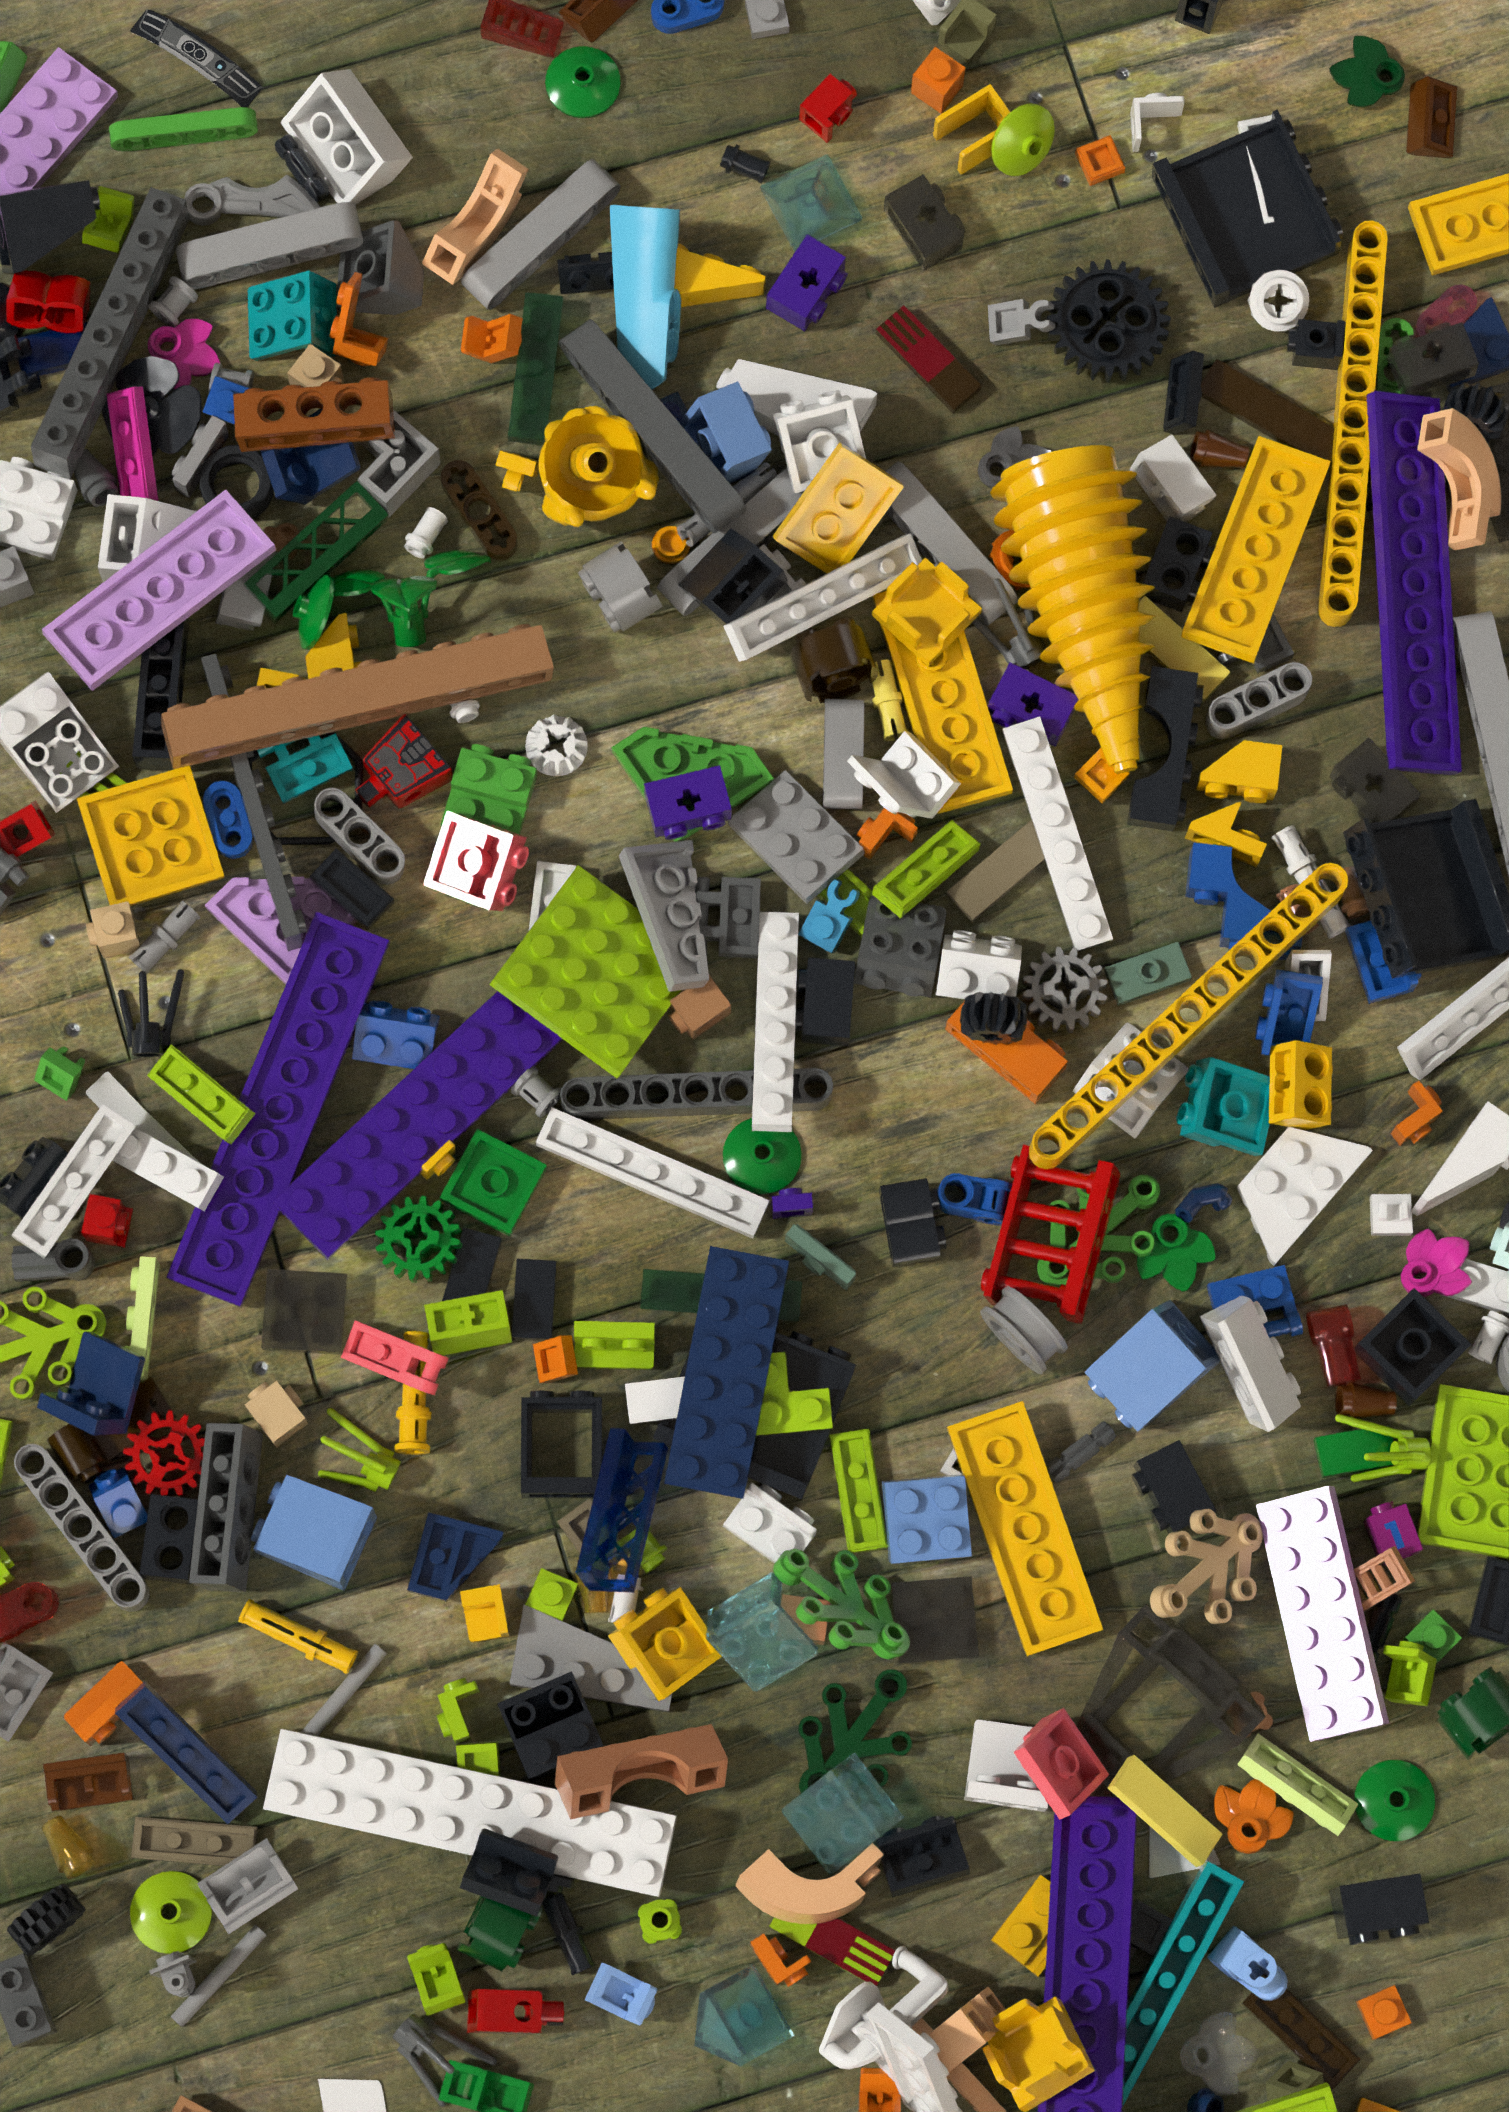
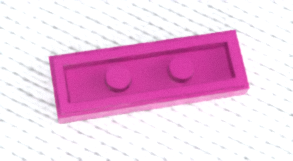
M130 387L107 393L120 495L158 501L143 387Z

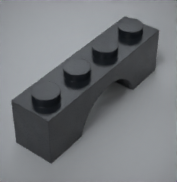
M1152 666L1149 673L1150 678H1148L1144 712L1154 717L1164 728L1169 741V755L1166 763L1156 773L1135 780L1132 787L1127 825L1173 832L1177 821L1184 822L1187 799L1180 798L1182 783L1189 784L1193 761L1186 760L1188 745L1195 746L1198 723L1191 722L1193 707H1201L1204 685L1197 684L1198 673Z

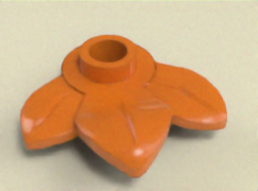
M1257 1779L1251 1780L1242 1789L1241 1793L1223 1785H1220L1215 1793L1214 1811L1216 1818L1228 1828L1229 1842L1239 1852L1245 1854L1256 1853L1266 1845L1267 1840L1282 1838L1290 1830L1294 1812L1288 1808L1276 1807L1275 1791ZM1251 1827L1256 1835L1254 1837H1246L1242 1833V1828Z

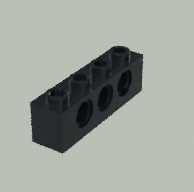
M188 618L141 655L132 754L137 769L174 770L161 726V713L167 712L168 708L174 705L182 704L189 631Z

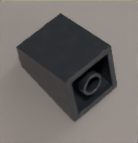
M89 180L1 194L0 263L2 273L22 272L96 219L95 210H100L99 195L96 187H90Z

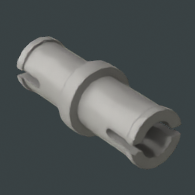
M182 900L159 926L155 924L150 929L153 933L128 958L148 974L149 970L169 949L174 951L177 948L178 944L176 942L201 917Z

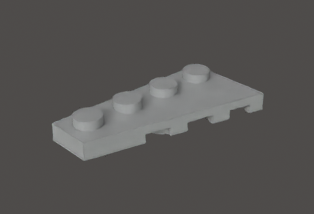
M523 1605L510 1686L532 1689L572 1671L583 1698L669 1713L672 1694L658 1701L636 1667L629 1669L613 1643Z

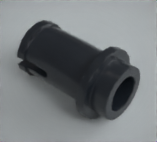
M736 144L735 147L727 146L720 167L725 168V173L727 174L733 171L762 184L771 161L763 160L740 150V145Z

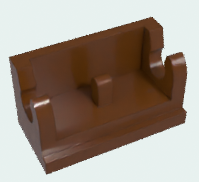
M126 1753L43 1764L48 1805H51L53 1812L134 1800L129 1756Z

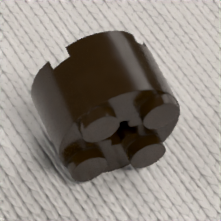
M853 618L840 619L832 626L818 631L814 628L806 629L795 637L797 644L792 648L790 658L807 701L812 702V696L818 697L820 703H825V699H845L860 692L859 684L867 678L870 684L876 680L878 669L864 631L855 624Z

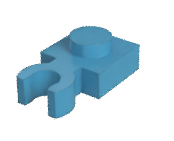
M839 879L833 880L828 887L827 896L829 901L827 904L821 900L815 901L798 933L801 937L830 953L836 952L853 918L844 914L846 907L854 905L860 895L859 890L852 889L847 899H841L838 895V889L842 881Z

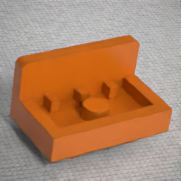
M120 1661L64 1714V1719L89 1746H92L95 1742L101 1744L117 1728L114 1723L120 1718L115 1714V1708L143 1682L123 1661Z

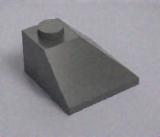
M392 220L361 231L363 244L356 249L340 253L337 295L342 282L348 283L354 272L363 274L355 312L397 315L422 306L424 269L400 222ZM336 303V309L341 311L342 305Z

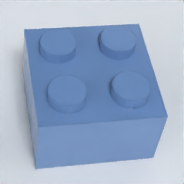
M738 381L698 397L679 422L730 484L747 477L755 471L772 451L769 433L764 426L759 425L754 415L753 401L750 395L742 390Z
M957 1474L882 1481L888 1559L891 1564L972 1557L964 1475Z

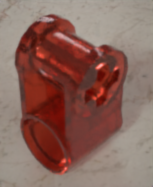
M30 1582L8 1593L0 1594V1643L13 1639L25 1630L54 1617L59 1608V1598L56 1592L43 1583ZM36 1593L46 1597L41 1602L42 1609L40 1611L30 1607V1604L35 1602L34 1594Z

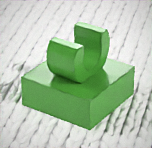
M65 1046L57 1051L49 1047L41 1056L34 1081L67 1101L76 1091L85 1059L81 1057L74 1063L66 1058L68 1048Z

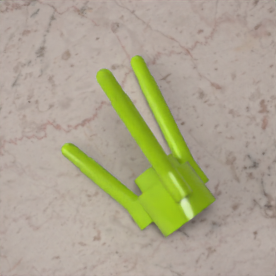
M328 1408L327 1414L377 1454L370 1451L369 1455L366 1456L338 1441L322 1436L320 1439L321 1443L364 1464L360 1473L367 1476V1478L326 1470H319L318 1476L333 1481L362 1486L373 1492H376L379 1486L388 1490L401 1464V1461L393 1458L395 1452L381 1446L333 1408Z
M1341 1414L1335 1416L1337 1422L1398 1439V1441H1394L1391 1444L1390 1452L1365 1453L1364 1455L1366 1461H1391L1395 1466L1354 1474L1351 1476L1352 1482L1396 1474H1411L1412 1470H1425L1429 1466L1431 1459L1429 1441L1426 1438L1414 1437L1413 1430H1398Z

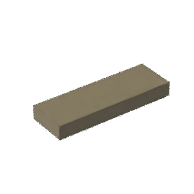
M1032 820L947 891L946 895L971 923L1045 862Z
M135 1817L131 1858L225 1866L257 1845L258 1827Z

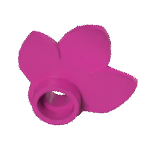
M185 319L175 328L163 326L151 333L148 339L150 355L170 360L179 369V381L173 389L183 385H190L192 375H210L214 364L220 363L216 352L205 343L213 329L212 325L200 319ZM164 342H172L174 344L173 349L170 351H163L160 347Z
M1425 1229L1416 1234L1406 1248L1408 1263L1401 1272V1282L1404 1289L1409 1293L1415 1288L1423 1297H1427L1434 1292L1444 1296H1452L1469 1287L1472 1280L1460 1269L1468 1256L1470 1246L1468 1240L1452 1236L1437 1241L1430 1229ZM1419 1273H1427L1422 1279L1414 1278Z

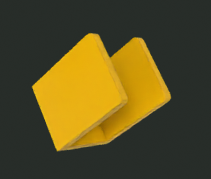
M989 84L935 118L933 136L936 140H939L987 111L998 127L1010 111L992 85ZM996 130L959 153L957 170L961 175L992 156V141Z

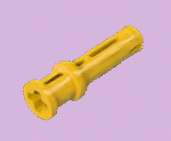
M422 1331L403 1333L404 1340L428 1349L429 1333ZM420 1360L415 1375L421 1377L426 1362ZM403 1384L402 1406L398 1407L395 1416L399 1420V1443L395 1444L394 1452L406 1455L430 1453V1445L427 1444V1421L431 1420L432 1412H430V1408L426 1407V1393L406 1384Z

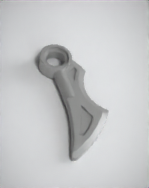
M287 174L276 183L261 188L242 186L225 177L210 184H196L188 189L184 197L187 202L188 219L200 226L213 224L220 218L221 213L281 218L320 208L319 204L311 198L306 189ZM203 196L209 197L214 202V206L210 211L201 213L193 208L192 204L195 199Z

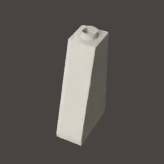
M741 359L737 360L732 370L726 368L723 371L716 385V388L720 389L738 381L742 390L746 391L753 401L754 415L759 425L764 426L766 430L777 436L778 432L773 414L781 412L780 406L782 404L802 400L804 406L818 403V395L839 390L841 396L848 395L852 399L859 431L861 432L875 409L877 393L871 389Z

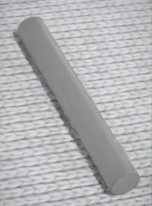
M374 1644L300 1733L319 1736L387 1653Z
M255 1924L171 2015V2018L183 2028L267 1935Z

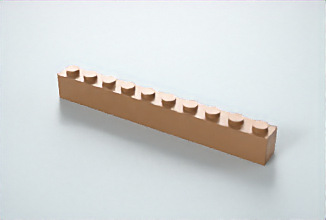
M521 624L512 627L508 633L494 636L493 633H482L474 636L471 641L456 644L453 641L443 642L436 645L431 651L418 653L417 650H409L398 654L395 657L396 659L381 662L379 659H370L360 663L358 668L345 671L342 668H331L323 671L319 677L305 680L304 677H293L282 682V685L267 688L263 685L254 686L245 690L242 695L228 697L226 694L212 696L205 701L206 703L190 706L188 703L174 705L168 708L167 712L161 713V726L173 769L399 717L404 714L416 713L551 681L554 666L542 625L531 627L530 624Z

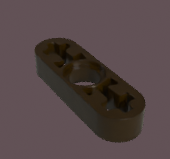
M455 460L446 464L441 472L442 488L485 553L498 561L507 560L512 557L518 546L516 531L473 467L462 460ZM453 473H457L459 476L467 475L465 477V484L470 493L465 498L464 491L459 484L454 483L450 485ZM477 501L485 502L490 507L489 515L480 520L472 518L468 513L471 504ZM493 523L496 532L501 538L508 536L506 548L502 549L499 545L491 546L494 543L493 535L488 527Z

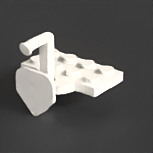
M899 1946L893 1955V1967L908 1971L920 1983L890 2010L886 2008L876 1985L872 1982H864L858 1985L836 2006L821 2042L819 2053L840 2069L850 2070L875 2061L895 2082L904 2105L913 2112H963L955 2101L958 2095L946 2078L949 2072L937 2055L940 2052L938 2045L928 2034L923 2032L919 2035L912 2029V2026L947 1994L948 1982L943 1975L923 1959L908 1951L905 1946Z

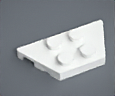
M1288 1127L1241 1181L1237 1190L1244 1205L1249 1210L1252 1224L1256 1233H1259L1268 1253L1267 1258L1273 1266L1276 1265L1373 1151L1371 1148Z

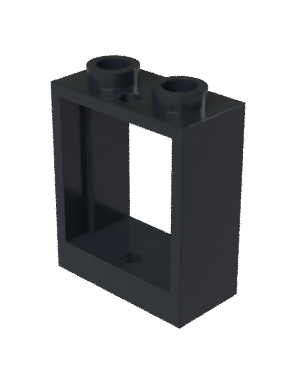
M544 1390L531 1391L530 1397H521L522 1498H602V1397H594L593 1391L585 1390L571 1391L570 1397H554L553 1391ZM532 1413H592V1477H532Z

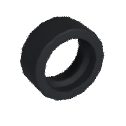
M228 445L214 451L205 460L199 473L200 490L205 503L207 504L217 496L214 489V480L222 468L231 464H245L256 471L259 478V489L251 500L239 505L252 519L260 516L268 508L274 495L262 455L257 451L241 452L239 445Z

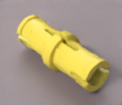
M881 660L884 676H880L876 661L878 676L872 682L875 693L872 702L874 709L879 711L884 740L895 741L892 729L893 724L896 727L898 738L904 731L908 732L900 706L903 703V697L901 692H897L892 661Z

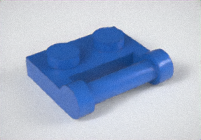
M1285 1265L1207 1284L1212 1309L1240 1296L1251 1298L1252 1302L1258 1301L1264 1312L1282 1308L1283 1319L1263 1324L1269 1338L1288 1333L1291 1337L1303 1334L1301 1318L1295 1305Z

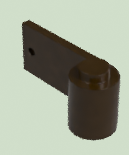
M150 1376L138 1386L127 1433L94 1436L71 1424H67L53 1433L47 1439V1442L71 1481L81 1480L82 1484H86L104 1471L101 1467L121 1455L125 1447L134 1446V1442L127 1435L129 1432L137 1434L141 1432L137 1425L138 1420L142 1419L147 1424L152 1423L151 1413L154 1411L158 1413L160 1419H166L168 1409L172 1408L153 1377ZM160 1428L153 1430V1431L150 1432L148 1435H151L152 1433H154L155 1431L159 1430Z

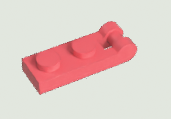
M356 1320L341 1355V1358L434 1396L439 1386L436 1380L440 1369H445L449 1360L447 1356ZM420 1360L426 1362L421 1377L415 1375Z

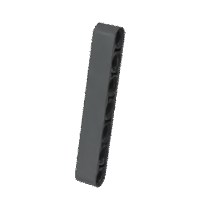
M589 319L559 340V345L570 363L613 415L620 416L631 422L638 434L642 450L655 463L657 468L712 533H717L746 512V506L739 494L593 320Z
M818 1068L794 1069L792 1112L817 1111L829 1104L832 1098L833 1081L828 1072ZM754 1070L621 1075L617 1079L614 1076L576 1077L565 1082L561 1088V1105L565 1113L581 1120L752 1113ZM816 1081L824 1085L826 1092L821 1097L814 1098L807 1095L804 1087L809 1082ZM737 1084L746 1089L747 1095L742 1100L734 1101L727 1097L725 1091L731 1085ZM693 1086H701L708 1092V1096L701 1102H692L687 1098L686 1092ZM658 1087L666 1090L669 1096L663 1103L655 1104L647 1099V1093L652 1088ZM622 1089L627 1092L629 1098L623 1105H613L607 1100L608 1094L612 1090ZM584 1091L590 1097L589 1101L581 1107L572 1106L567 1101L572 1092Z

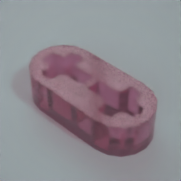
M1458 284L1448 288L1420 315L1416 322L1414 334L1419 344L1428 348H1436L1444 344L1474 313L1477 305L1475 292L1466 285ZM1453 298L1457 301L1461 298L1467 301L1464 308L1459 307L1452 314L1448 312L1453 303ZM1439 319L1443 320L1438 334L1432 332L1428 335L1425 332L1427 324L1432 326Z

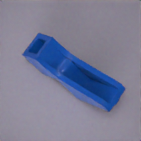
M1194 842L1189 856L1185 897L1194 898V902L1201 905H1216L1218 901L1224 902L1219 947L1229 948V951L1271 910L1247 895L1238 885L1232 870L1233 847ZM1272 930L1263 932L1264 938L1269 943L1278 944L1282 942V938L1277 932ZM1302 937L1278 960H1287L1291 950H1300L1302 947Z

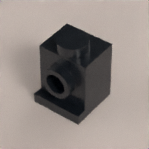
M1298 319L1296 328L1289 329L1286 350L1287 352H1293L1292 366L1338 370L1343 353L1345 321L1337 320V323ZM1310 339H1320L1323 341L1321 343H1313Z

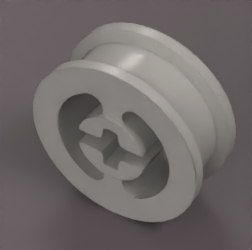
M1006 1286L1002 1290L1003 1298L993 1308L985 1306L980 1311L981 1316L997 1338L1021 1362L1034 1372L1043 1374L1047 1370L1045 1362L1056 1352L1063 1354L1068 1349L1067 1343L1055 1326L1032 1302L1016 1289Z

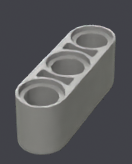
M1288 663L1217 697L1211 703L1206 715L1205 726L1207 731L1217 739H1228L1299 705L1305 700L1312 685L1310 670L1301 663ZM1295 678L1301 683L1302 689L1291 691L1286 688L1283 680ZM1254 694L1262 695L1266 698L1268 705L1262 708L1252 705L1249 697ZM1218 711H1227L1233 716L1234 722L1222 724L1217 721L1214 714Z
M825 699L824 809H862L863 784L855 778L854 772L856 770L847 760L851 755L863 757L864 700Z
M327 788L317 795L314 804V815L317 823L374 880L385 885L394 884L400 880L405 867V857L401 848L343 791L336 788ZM328 801H335L342 806L343 811L336 817H328L323 814L321 807ZM361 828L368 831L371 838L365 844L359 845L353 843L348 835L352 830ZM392 856L398 862L397 868L391 872L380 870L376 865L380 857Z

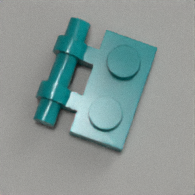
M336 733L322 740L319 735L309 737L307 739L310 746L292 755H289L285 746L295 741L257 750L260 758L275 752L279 760L265 768L283 804L353 770Z

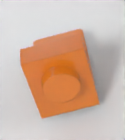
M354 272L348 283L342 282L338 291L336 303L342 305L340 317L336 316L334 318L330 331V338L335 339L332 354L349 358L353 363L360 366H377L386 352L389 338L353 328L363 276L361 273Z

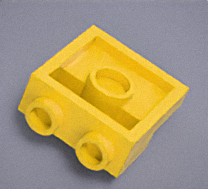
M664 1587L658 1589L643 1600L647 1606L644 1610L636 1614L632 1609L613 1622L617 1629L608 1635L629 1669L635 1667L638 1669L658 1701L668 1697L725 1655L681 1587L666 1592Z

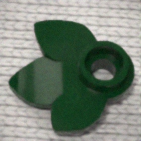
M1354 36V58L1342 60L1329 68L1333 80L1341 87L1350 90L1347 103L1356 107L1372 106L1382 95L1395 94L1402 88L1405 80L1403 67L1396 60L1388 57L1386 47L1379 41L1366 36ZM1387 74L1391 77L1392 81L1383 82L1379 79V76Z

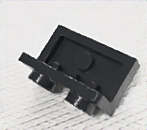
M45 1137L40 1138L39 1141H33L23 1152V1161L14 1172L6 1174L0 1181V1204L7 1207L20 1219H23L68 1152L54 1141Z
M934 1816L923 1821L920 1826L907 1830L902 1827L894 1828L885 1832L882 1837L876 1840L877 1848L884 1854L881 1864L892 1898L970 1874V1868L957 1832L954 1816L947 1818L944 1816Z

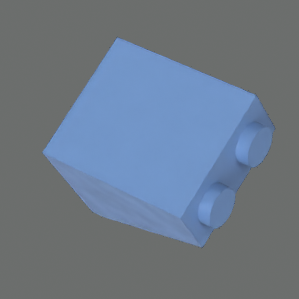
M1168 1300L1151 1309L1084 1373L1090 1378L1088 1384L1099 1397L1103 1399L1107 1397L1117 1408L1115 1410L1117 1418L1130 1429L1134 1427L1138 1432L1148 1426L1220 1362V1359L1213 1346L1171 1300Z
M286 1474L283 1483L277 1481L270 1493L267 1503L272 1505L267 1519L260 1518L251 1536V1541L256 1542L253 1549L259 1555L345 1591L377 1520L373 1507Z

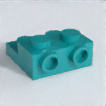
M1213 1057L1196 1060V1064H1192L1189 1067L1185 1076V1085L1190 1088L1188 1100L1181 1104L1177 1112V1124L1182 1125L1180 1136L1214 1147L1219 1145L1226 1146L1253 1156L1263 1155L1270 1124V1076Z

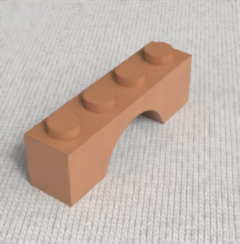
M712 1724L557 1756L555 1785L571 1820L608 1812L614 1793L624 1784L637 1779L663 1780L675 1785L686 1795L725 1787L728 1758Z

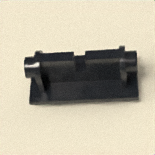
M612 252L598 253L599 261H592L591 254L564 255V259L557 260L561 294L614 289Z

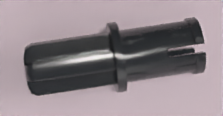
M556 1893L545 1898L542 1905L556 1935L553 1941L554 1943L559 1942L571 1970V1975L573 1976L595 1966L596 1964L593 1962L581 1935V1931L584 1929L582 1926L578 1927L563 1893Z

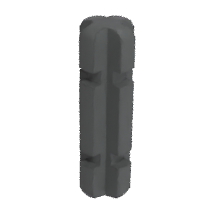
M1105 1421L1101 1422L1092 1429V1434H1085L1064 1450L1060 1458L1056 1456L1048 1462L1046 1468L1050 1478L1056 1483L1062 1481L1070 1474L1069 1471L1071 1469L1075 1471L1100 1451L1099 1448L1101 1446L1105 1448L1113 1442L1116 1434L1109 1424Z

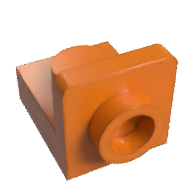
M762 1934L750 1942L751 1947L776 1986L784 1981L790 1987L809 1974L805 1969L811 1963L808 1955L802 1957L789 1967H785L782 1961L787 1959L788 1956L776 1937L768 1940L765 1934Z

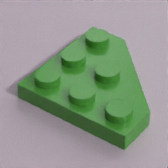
M642 727L611 747L612 753L644 799V783L720 765L731 809L764 789L774 779L753 748L738 744L732 746L713 742L712 739L686 734L680 736L659 732V729ZM690 799L683 800V806H686L687 811H693L695 805H692ZM703 827L687 830V835L672 840L674 842L684 841Z

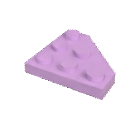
M249 877L232 878L205 904L206 909L286 985L301 948L291 951L287 950L267 880L249 879ZM292 877L297 896L290 898L294 911L301 909L307 932L315 912L352 926L357 922L315 885L310 878ZM307 932L301 933L302 944Z

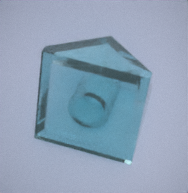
M828 154L760 186L765 199L794 252L807 234L820 241L862 221L860 212Z
M754 1964L706 1989L699 1995L694 2046L738 2065L739 2068L794 2037L792 2030Z

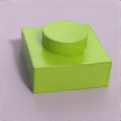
M541 1568L525 1605L563 1621L578 1588V1583Z
M498 1742L456 1745L457 1767L501 1777Z

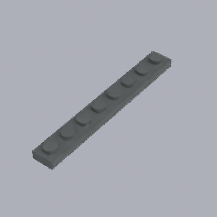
M216 654L201 657L211 697L221 694L228 695L227 689L233 688L228 666L220 667ZM250 751L229 756L287 950L291 951L301 948V933L307 932L301 909L294 911L290 898L297 896L291 874L283 876L279 863L285 862L286 858L280 838L276 840L271 838L269 828L275 826L269 804H261L258 793L265 791L259 769L251 770L248 758L254 757V753Z

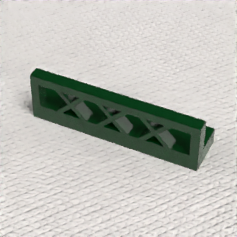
M356 481L244 583V587L265 608L264 614L274 624L277 623L295 606L296 600L300 595L306 596L323 575H329L387 522L389 514ZM355 494L371 509L361 519L344 518L345 503ZM340 509V518H330ZM322 524H339V539L333 545L316 544V531ZM344 525H354L344 534ZM312 534L311 544L302 543ZM295 549L311 550V565L305 570H288V555ZM316 550L325 551L316 559ZM283 561V569H274ZM266 575L283 576V590L273 600H270L256 585ZM288 576H298L287 586Z

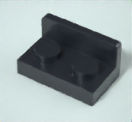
M484 1828L480 1832L475 1851L463 1875L460 1889L538 1916L551 1885L559 1857L554 1853Z

